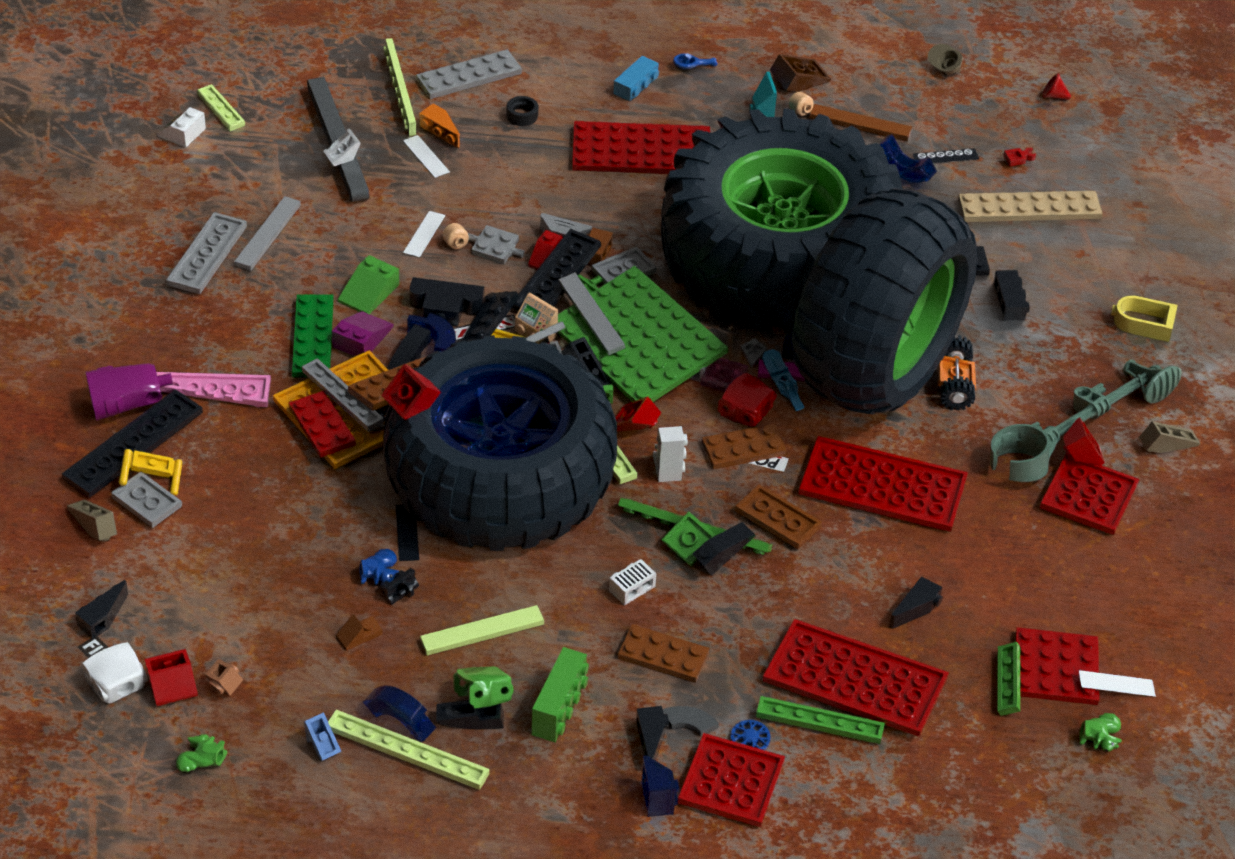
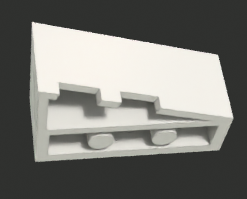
M682 426L658 428L656 437L658 444L654 446L657 451L653 452L658 482L681 481L682 472H685V462L683 459H686V448L684 446L688 444L687 434H683Z

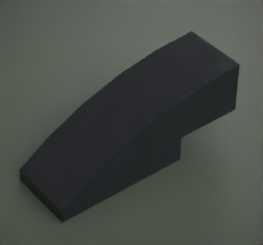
M415 324L397 348L387 369L390 370L420 359L421 352L431 342V331Z
M469 700L436 704L437 724L463 729L504 728V711L501 703L481 708H473Z

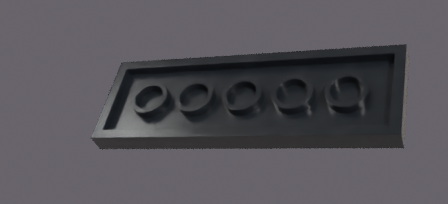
M570 228L519 293L520 297L512 308L519 311L529 293L554 307L565 293L559 284V279L576 273L578 276L601 247V241Z

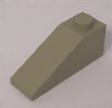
M1154 421L1139 436L1144 449L1149 452L1165 453L1200 445L1198 438L1192 430Z
M85 499L67 505L69 512L89 536L99 541H107L111 536L117 535L112 511Z

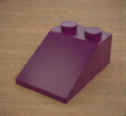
M361 311L341 320L332 330V345L334 348L355 357L368 350L372 352L394 327V324Z

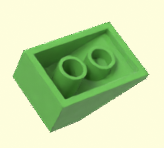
M368 255L356 268L339 296L338 302L358 312L363 311L370 314L399 286V268Z

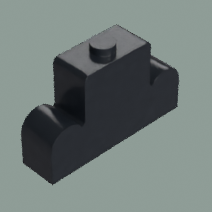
M416 277L412 278L410 284V304L415 308H423V321L429 323L458 326L463 311L469 315H477L485 300V286Z

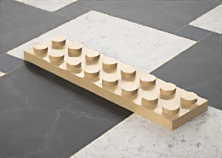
M1096 191L959 194L958 197L965 222L1101 219L1103 214Z

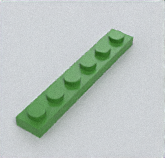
M764 696L760 697L756 717L877 744L881 743L885 725L884 722Z

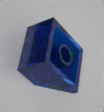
M643 756L641 784L648 817L673 815L674 806L678 805V779H674L673 771L649 756Z

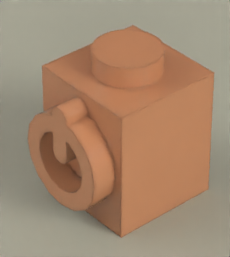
M220 659L205 674L210 680L207 683L208 686L219 695L225 693L231 696L243 679L238 674L239 669L235 665L228 664Z

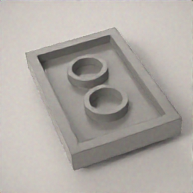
M636 246L593 264L591 271L596 276L600 275L603 279L602 282L606 284L633 266H636L646 276L656 273L657 267Z
M139 472L128 480L125 486H120L111 493L115 501L152 528L182 507L180 499L143 472Z

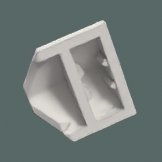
M348 129L345 134L323 152L331 163L336 166L353 161L361 143L354 133Z

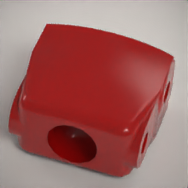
M744 373L728 386L723 397L718 401V411L721 413V416L733 422L755 427L772 409L777 395L773 389L761 380L748 373Z

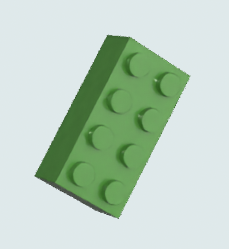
M565 647L562 648L532 708L533 736L556 742L558 736L563 735L566 727L565 722L567 719H571L573 706L578 704L580 700V691L582 688L585 689L588 683V677L586 676L589 668L587 654Z

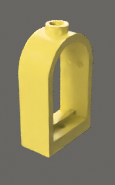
M1126 296L1121 298L1117 305H1113L1111 315L1114 316L1116 326L1124 332L1169 342L1178 305L1139 296ZM1123 312H1138L1164 318L1163 324L1133 318Z

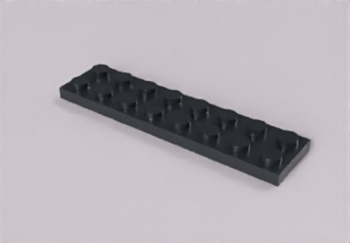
M175 389L64 471L62 479L89 498L120 476L124 450L130 449L132 452L150 453L202 414L203 408Z

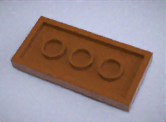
M775 424L702 437L703 447L713 469L782 457L787 454V449Z
M760 484L735 506L737 513L797 549L803 546L822 527V521Z
M632 624L618 653V659L696 683L709 655L710 648Z

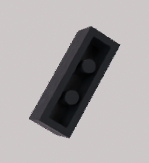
M997 270L993 284L1003 320H1025L1026 314L1029 313L1030 305L1029 302H1026V291L1022 288V278L1019 277L1017 270Z

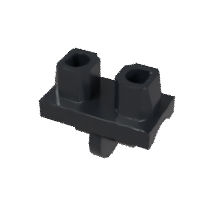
M410 568L405 572L399 571L396 573L394 580L391 582L385 581L380 587L382 593L386 595L388 603L393 605L404 596L408 598L414 596V589L419 587V583L415 578V570Z

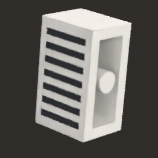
M640 559L610 577L609 591L623 605H626L656 587V573Z

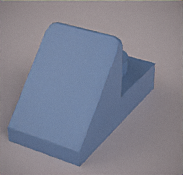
M324 712L304 721L307 742H312L320 761L341 752Z

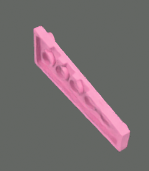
M156 372L157 376L171 373L173 384L160 387L161 392L171 393L176 389L186 396L253 405L255 407L268 406L271 383L270 375Z

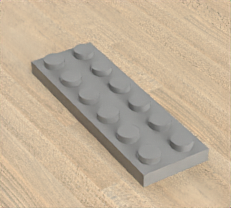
M507 49L426 71L416 76L418 83L427 96L433 99L522 74V68Z
M214 212L166 279L167 285L201 294L246 229L247 221Z

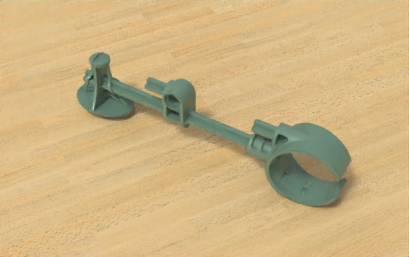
M1130 359L1125 363L1123 373L1132 376L1134 379L1108 395H1102L1106 392V388L1103 387L1102 383L1097 384L1093 388L1077 387L1074 390L1073 408L1079 413L1056 427L1047 426L1042 430L1040 423L1035 422L1032 425L1015 424L998 431L991 440L990 466L992 470H996L998 456L1007 453H1023L1034 456V458L1021 461L1011 460L1009 480L1030 482L1043 478L1048 473L1049 458L1060 441V436L1068 432L1076 419L1080 417L1083 422L1089 418L1097 419L1110 410L1111 404L1137 388H1142L1145 401L1157 403L1166 398L1176 388L1181 379V369L1177 366H1168L1162 369L1159 365L1147 368Z

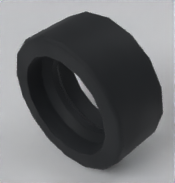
M516 96L507 102L506 117L512 124L527 126L535 123L538 119L539 105L533 98ZM527 109L530 110V112L518 113L515 110Z

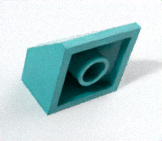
M770 71L765 73L752 97V104H749V110L758 109L766 117H775L777 91Z

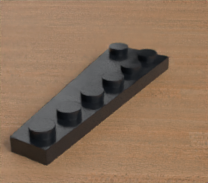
M517 291L488 293L462 340L469 342L479 340L481 336H491L520 296Z

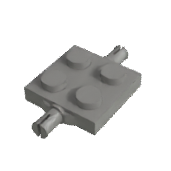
M488 225L485 226L482 233L478 236L468 233V241L475 242L471 249L473 255L501 264H505L512 255L521 258L524 256L525 250L515 248L519 241V235Z

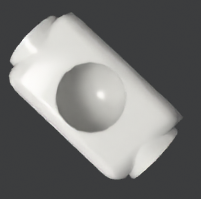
M128 642L106 648L94 654L82 664L83 674L87 683L99 698L108 704L144 688L145 682L148 681L143 666L138 661L135 652Z

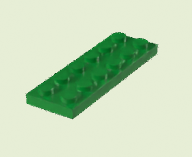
M297 294L292 377H307L302 372V366L317 358L326 367L331 368L334 294Z

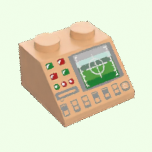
M532 293L527 294L515 317V331L527 338L557 324L558 309ZM557 332L548 336L549 342L557 337ZM541 339V340H539V341H537V342H535V343L540 344V343L543 341V339Z

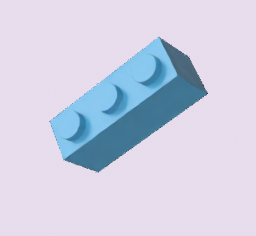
M641 56L614 80L613 94L628 101L637 97L644 88H647L653 80L658 78L659 63Z

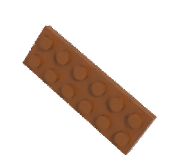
M425 357L406 363V365L412 369L417 368ZM403 365L348 385L347 392L372 411L389 405L381 394Z

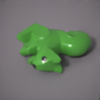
M1104 713L1099 715V718L1083 721L1079 734L1080 745L1085 744L1089 740L1093 741L1094 749L1101 745L1105 752L1119 748L1118 744L1122 740L1109 734L1117 733L1121 729L1120 719L1115 714Z
M207 734L188 737L189 746L194 748L195 751L181 753L177 757L176 767L179 771L189 772L195 770L196 767L221 766L227 755V750L223 748L225 741L221 740L217 744L214 742L215 737L211 736L209 738Z

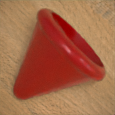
M1059 73L1049 80L1042 93L1043 98L1065 100L1071 98V94Z

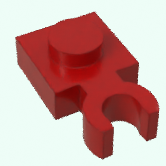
M1020 148L1004 150L1003 154L1009 166L1026 164V160L1034 161L1036 159V153L1032 154L1033 148H1026L1024 151Z

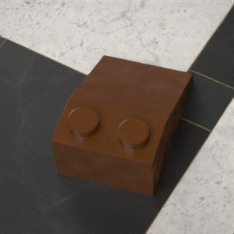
M779 54L770 68L774 78L788 92H800L831 81V78L815 59Z

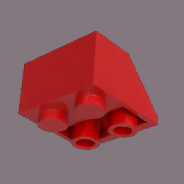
M186 649L144 659L146 674L156 707L198 696Z

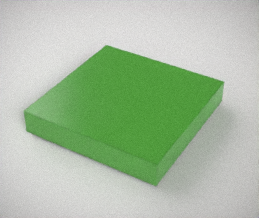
M688 511L664 536L662 542L692 567L697 561L693 553L707 540L716 536V534Z

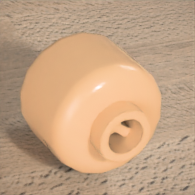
M796 92L789 99V109H794L795 113L799 116L808 115L813 108V99L803 92Z
M458 223L448 225L443 231V239L452 249L463 248L469 240L468 232Z

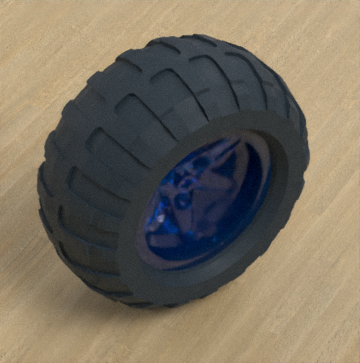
M494 335L481 336L479 340L469 342L461 340L452 343L447 350L443 352L435 351L429 354L420 362L419 367L413 368L430 380L441 393L429 409L406 420L389 404L385 415L383 434L387 476L395 493L399 495L404 508L411 516H414L418 521H423L425 527L440 537L448 535L454 538L455 542L459 545L469 548L479 545L489 547L490 551H504V547L521 546L523 549L535 547L543 539L555 540L570 531L572 525H579L592 514L598 500L603 498L613 477V468L617 457V422L601 382L592 373L587 372L586 367L572 355H562L555 346L545 342L538 344L527 341L525 337L520 336L495 338Z

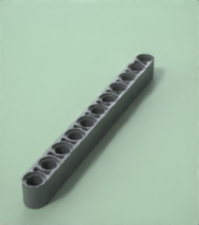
M325 77L308 79L307 87L329 146H331L339 137L346 133ZM356 156L353 161L337 165L351 202L369 199L368 186Z

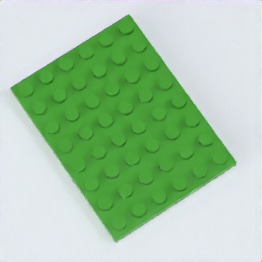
M636 266L631 267L590 294L624 342L625 349L608 355L574 304L558 314V323L563 322L566 328L557 333L568 343L585 337L601 364L602 371L610 382L632 402L647 396L652 402L656 401L698 373L700 369L707 367L729 352L728 347Z

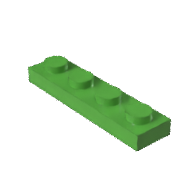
M1017 642L998 646V713L1001 716L1020 711V646Z

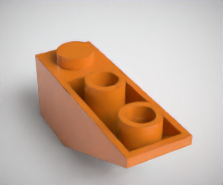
M433 103L419 113L420 127L457 148L460 147V133L446 110Z

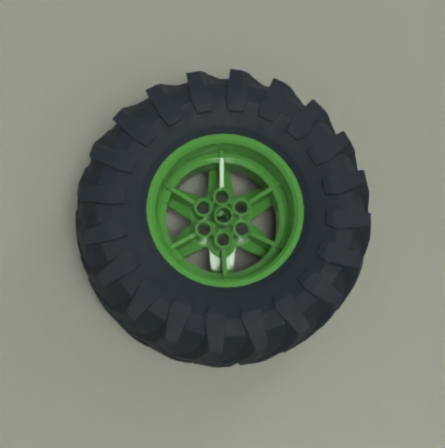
M758 109L749 110L751 119L740 122L725 116L717 119L721 129L713 133L697 130L692 134L694 147L692 149H678L675 154L674 168L676 170L670 171L666 177L664 186L666 195L663 198L661 211V239L665 260H667L675 282L684 283L690 298L696 304L710 300L718 317L728 320L736 313L745 316L752 328L760 330L763 329L766 321L783 322L788 332H792L795 312L804 284L831 232L841 222L845 214L867 196L892 188L903 189L899 172L895 164H888L884 149L878 143L865 145L864 139L857 128L849 126L843 130H838L834 128L829 117L818 114L813 121L798 118L794 109H784L782 117H766Z

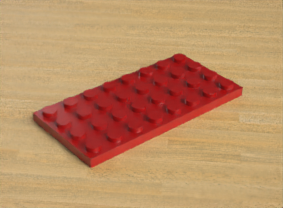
M574 121L572 171L668 174L670 171L676 170L674 168V157L678 149H692L694 147L692 134L697 130L710 132V126Z
M818 436L799 488V494L951 532L968 472Z
M794 619L763 675V682L870 720L884 722L887 726L920 737L948 679L949 672Z

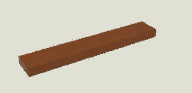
M818 104L813 105L809 117L810 119H815L818 114L828 116L831 123L835 125L853 126L861 131L908 141L912 131V126Z

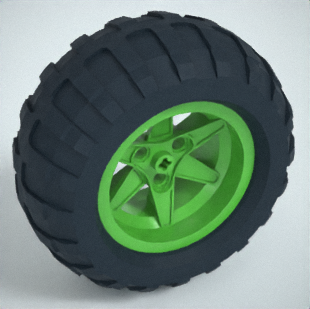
M896 188L882 190L867 196L845 214L841 222L829 235L827 242L814 262L802 290L792 330L794 363L800 374L805 378V383L817 394L850 411L871 415L894 411L917 395L919 390L933 375L956 335L964 312L967 309L975 282L976 266L978 264L976 240L974 233L970 230L968 223L963 220V217L940 200L917 191Z

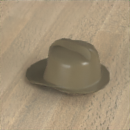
M937 44L930 49L928 61L931 65L944 74L960 73L963 57L959 51L947 44Z

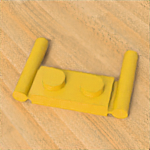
M130 449L124 450L119 479L121 486L127 484L129 468H131L132 471L167 478L172 476L170 493L174 496L178 494L182 460H173L170 457L140 451L132 452Z

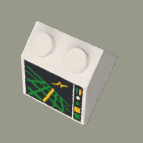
M189 107L176 115L157 133V136L186 148L206 129L204 112Z

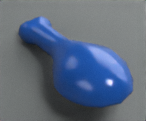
M686 53L678 54L673 59L674 65L683 70H689L701 65H718L716 58L699 59Z

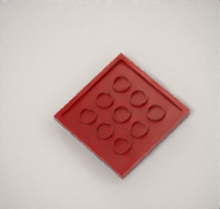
M1065 454L1041 502L1040 508L1114 535L1138 486L1139 479L1102 465L1075 461L1072 455L1068 456Z
M1016 628L1015 642L1020 646V697L1098 705L1099 689L1082 687L1079 670L1099 673L1098 636Z
M703 733L679 794L678 803L761 828L784 765L785 756Z

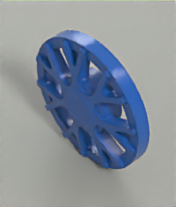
M741 721L731 731V741L736 742V740L742 739L743 742L741 744L766 750L770 744V732L759 721ZM744 725H749L750 728L745 729ZM758 726L760 729L756 731L754 727ZM736 730H740V731H742L743 733H742V734H737V733H735V732H736ZM759 734H766L767 737H759ZM758 741H760L763 744L762 747H759L757 745Z

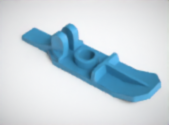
M774 349L765 351L762 360L781 395L790 400L795 411L804 409V405L797 393V382L790 374L780 353Z

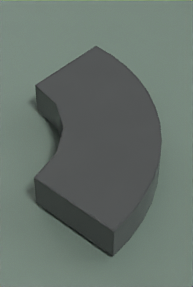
M674 706L663 709V713L668 715L671 729L679 727L689 728L702 736L703 733H709L719 728L717 720L700 709L688 706Z

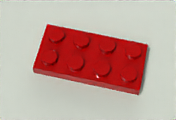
M324 390L288 402L290 411L320 458L356 445L355 438Z

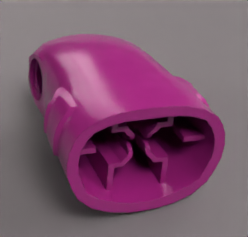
M150 363L121 367L106 366L85 372L96 421L140 406L159 402L162 399L160 387L173 384L171 373L157 376L155 366Z

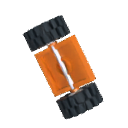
M958 335V338L954 336L944 358L937 366L938 386H941L942 404H945L946 408L950 406L951 410L953 408H956V410L962 408L964 410L966 406L969 408L975 400L976 375L975 362H972L973 345L970 340L967 341L966 337L961 339L960 335Z

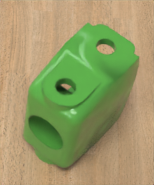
M498 667L457 669V672L453 675L454 691L458 693V696L469 695V703L473 705V708L497 705L508 702L512 698L514 688L511 684V677ZM461 679L466 682L463 686L460 685Z

